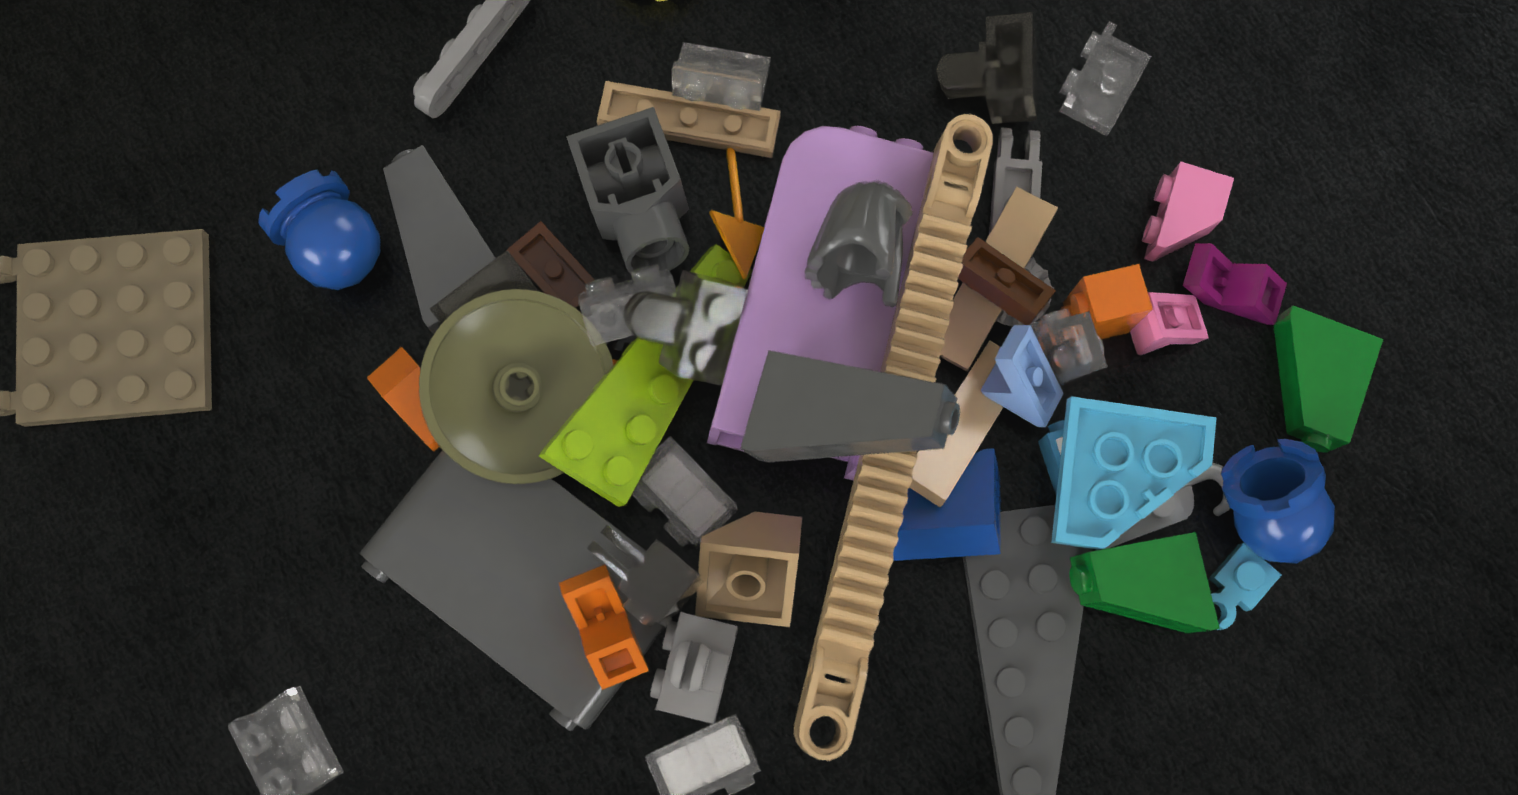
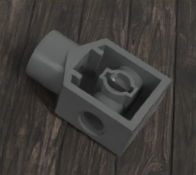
M654 107L566 136L601 237L606 240H617L627 270L633 275L648 277L666 273L680 265L689 254V245L679 219L689 210L681 178Z

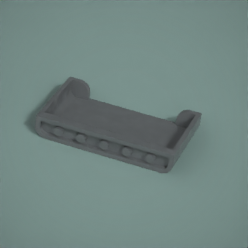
M443 451L438 454L360 551V554L366 559L361 566L366 572L382 583H385L388 578L394 581L554 708L550 711L549 715L570 731H573L577 725L583 729H589L624 681L602 690L585 656L579 629L563 599L559 583L606 564L621 596L643 656L694 590L679 575L554 480L548 479L528 484H506L486 480L460 467Z

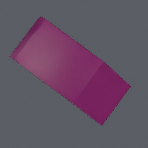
M1195 243L1183 286L1204 305L1266 325L1276 324L1287 285L1268 264L1232 263L1213 244Z

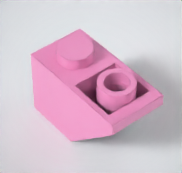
M1180 162L1169 176L1163 174L1154 197L1155 201L1160 202L1157 216L1149 218L1142 237V242L1148 243L1144 259L1153 262L1208 235L1223 220L1234 178L1184 162Z

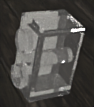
M671 436L655 450L632 493L649 513L657 507L669 519L663 527L682 547L690 541L698 549L703 535L720 528L738 511L735 502Z
M737 713L644 756L660 795H709L724 787L728 795H731L754 784L755 780L752 774L760 771L759 763Z

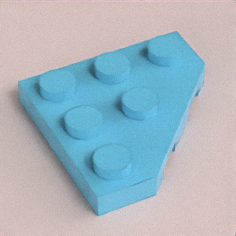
M1072 396L1068 398L1051 543L1097 550L1105 549L1113 543L1121 534L1139 520L1144 519L1171 498L1174 493L1212 466L1216 417Z

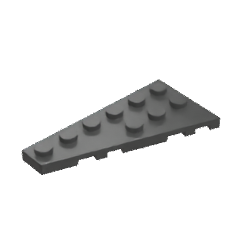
M1055 505L1001 512V554L963 556L1000 795H1056L1084 608L1080 604L1079 595L1074 592L1070 583L1069 573L1072 567L1070 557L1092 552V549L1051 543Z

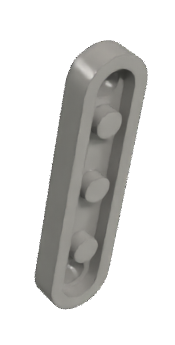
M485 0L483 4L474 7L468 16L467 25L456 39H450L445 44L436 65L429 73H424L415 83L413 88L415 107L431 118H436L443 114L530 0Z

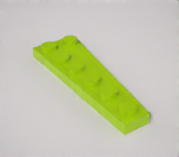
M717 244L709 248L673 291L670 299L649 320L650 323L624 350L622 357L593 388V392L571 414L542 449L539 457L616 506H625L753 270L750 269L747 278L743 280L730 253Z

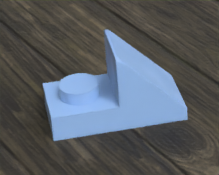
M1013 325L1003 345L998 350L995 357L996 363L982 386L981 392L987 398L1033 425L1046 427L1063 395V391L1031 325Z

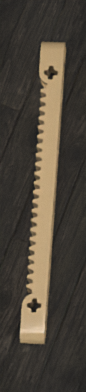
M963 114L953 118L947 124L934 149L880 372L929 382L936 381L935 373L941 360L939 356L945 343L944 335L950 322L948 318L954 305L953 297L959 284L957 280L963 267L962 259L968 246L966 242L972 229L970 225L980 198L992 148L993 135L989 125L975 115ZM957 139L967 142L971 146L973 153L959 151L955 147L953 140ZM917 451L859 456L794 723V736L797 744L804 752L819 760H832L840 757L848 749L853 738L867 677L868 657L874 644V631L879 623V610L884 602V589L889 581L888 572L893 564V551L898 542V530L903 521L902 513L908 500L907 492L913 479L912 470L917 462ZM825 674L844 678L845 681L840 683L826 679ZM828 716L834 722L836 728L835 736L829 744L816 746L811 741L809 735L810 726L817 718Z

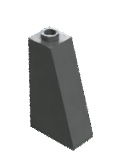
M421 145L416 149H408L396 155L392 163L384 167L383 171L422 319L429 330L435 334L441 324L454 311L467 302L488 293L515 288L424 146Z
M768 350L740 449L757 460L764 462L944 449L948 434L953 435L957 429L960 418V405L956 403V396L945 384Z

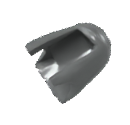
M877 180L857 182L842 190L832 202L807 259L805 279L811 280L813 289H824L823 296L827 299H833L842 290L852 285L874 283L883 290L882 300L885 306L895 307L899 294L903 258V226L908 222L913 213L910 203L893 186L887 182Z

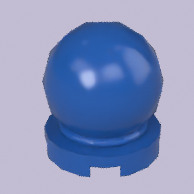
M312 170L295 177L275 192L281 200L272 208L270 213L262 208L259 215V225L274 244L285 246V253L296 273L312 285L340 290L359 284L373 270L381 252L380 234L370 214L357 203L348 201L350 192L335 171H331L329 176H322L318 170Z
M1277 439L1279 447H1269L1259 451H1255L1254 445L1247 446L1233 455L1221 472L1223 478L1222 490L1229 507L1234 510V525L1241 540L1258 557L1270 562L1296 564L1319 553L1334 532L1335 506L1325 490L1326 474L1316 450L1303 442L1289 439Z

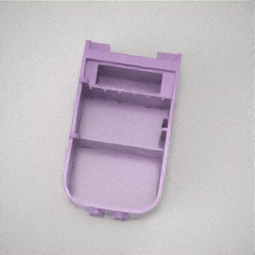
M821 126L805 131L790 144L781 163L711 425L708 444H718L743 451L740 447L768 350L880 372L896 306H885L882 300L883 290L874 283L855 284L842 290L833 299L825 298L823 296L824 289H813L811 280L805 279L807 259L832 202L842 190L857 182L875 180L887 182L906 198L913 211L912 216L903 226L900 292L933 152L923 150V146L919 142L911 139L902 138L893 142L878 138L874 130L863 126H853L850 130L841 127ZM860 455L830 457L848 462L844 478L854 481Z

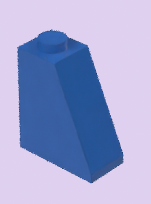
M994 448L984 449L974 454L941 508L911 488H908V500L902 513L903 521L898 530V542L893 551V561L1001 554L1000 475Z

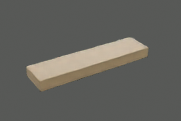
M605 81L597 125L654 107L666 140L723 150L733 148L735 152L773 158L781 115L779 110Z
M1016 186L986 243L1025 269L1055 216L1058 207ZM962 283L953 299L954 305L948 318L950 322L944 335L945 343L939 357L968 372L1002 309L975 290L969 288L965 283Z
M992 341L988 342L955 393L956 403L960 405V418L955 433L953 435L948 434L944 449L918 451L916 454L918 458L912 470L913 479L909 488L940 508L947 500L1003 409V406L987 398L981 392L982 386L996 363L995 357L1000 346Z

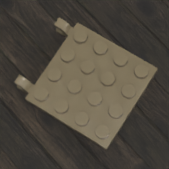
M203 229L17 244L16 258L0 256V284L17 281L16 391L0 390V416L16 414V424L28 427L212 410L209 234Z

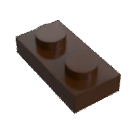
M541 221L506 250L510 258L542 293L559 298L575 307L578 311L589 304L593 296L597 297L599 295L597 288L600 285Z
M979 237L967 248L963 256V267L958 279L1024 325H1030L1056 291Z

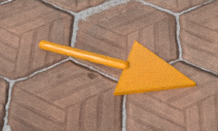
M727 148L726 154L734 217L713 210L709 214L744 280L747 278L758 250L764 227L744 221L735 149Z

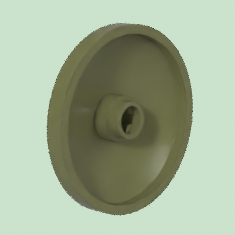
M523 289L496 291L477 297L458 308L441 324L433 335L425 351L420 368V406L425 423L435 442L452 461L476 476L498 483L528 484L540 482L564 473L539 457L542 449L571 414L583 404L593 392L596 384L612 369L614 364L608 347L599 331L585 315L572 305L552 295L538 291Z

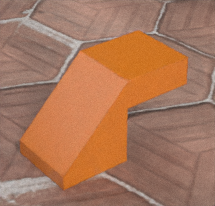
M401 347L371 373L367 379L382 398L434 452L439 448V445L428 430L420 406L419 375L421 367Z
M606 564L559 583L563 599L579 629L585 656L602 690L649 671L621 596Z

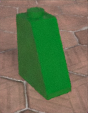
M1293 305L1277 317L1276 324L1273 325L1286 432L1288 435L1301 439V442L1312 447L1317 452L1327 453L1349 444L1383 339Z
M1196 532L1102 549L1070 557L1072 565L1069 573L1070 583L1074 592L1079 595L1080 604L1083 606L1184 633L1220 629Z

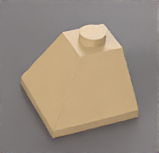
M753 512L703 535L700 543L695 616L790 627L802 517Z

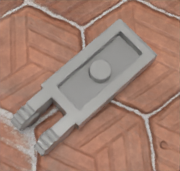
M1001 128L997 158L994 163L989 235L1016 186L1040 198L1042 161H1039L1040 131L1029 130L1024 144L1025 160L1011 158L1013 146L1012 129Z

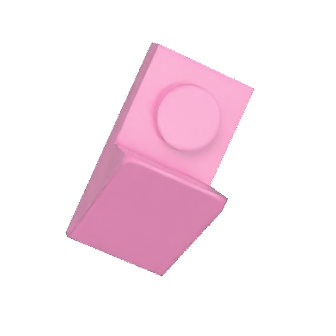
M1148 292L1153 310L1130 331L1138 355L1149 353L1169 344L1193 345L1209 339L1196 297L1185 294Z

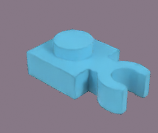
M1244 543L1238 544L1209 578L1219 588L1215 593L1211 594L1213 603L1218 605L1221 610V617L1218 620L1220 629L1217 630L1226 629L1232 625L1236 618L1237 605L1244 611H1251L1281 576L1277 570L1263 558L1258 557Z

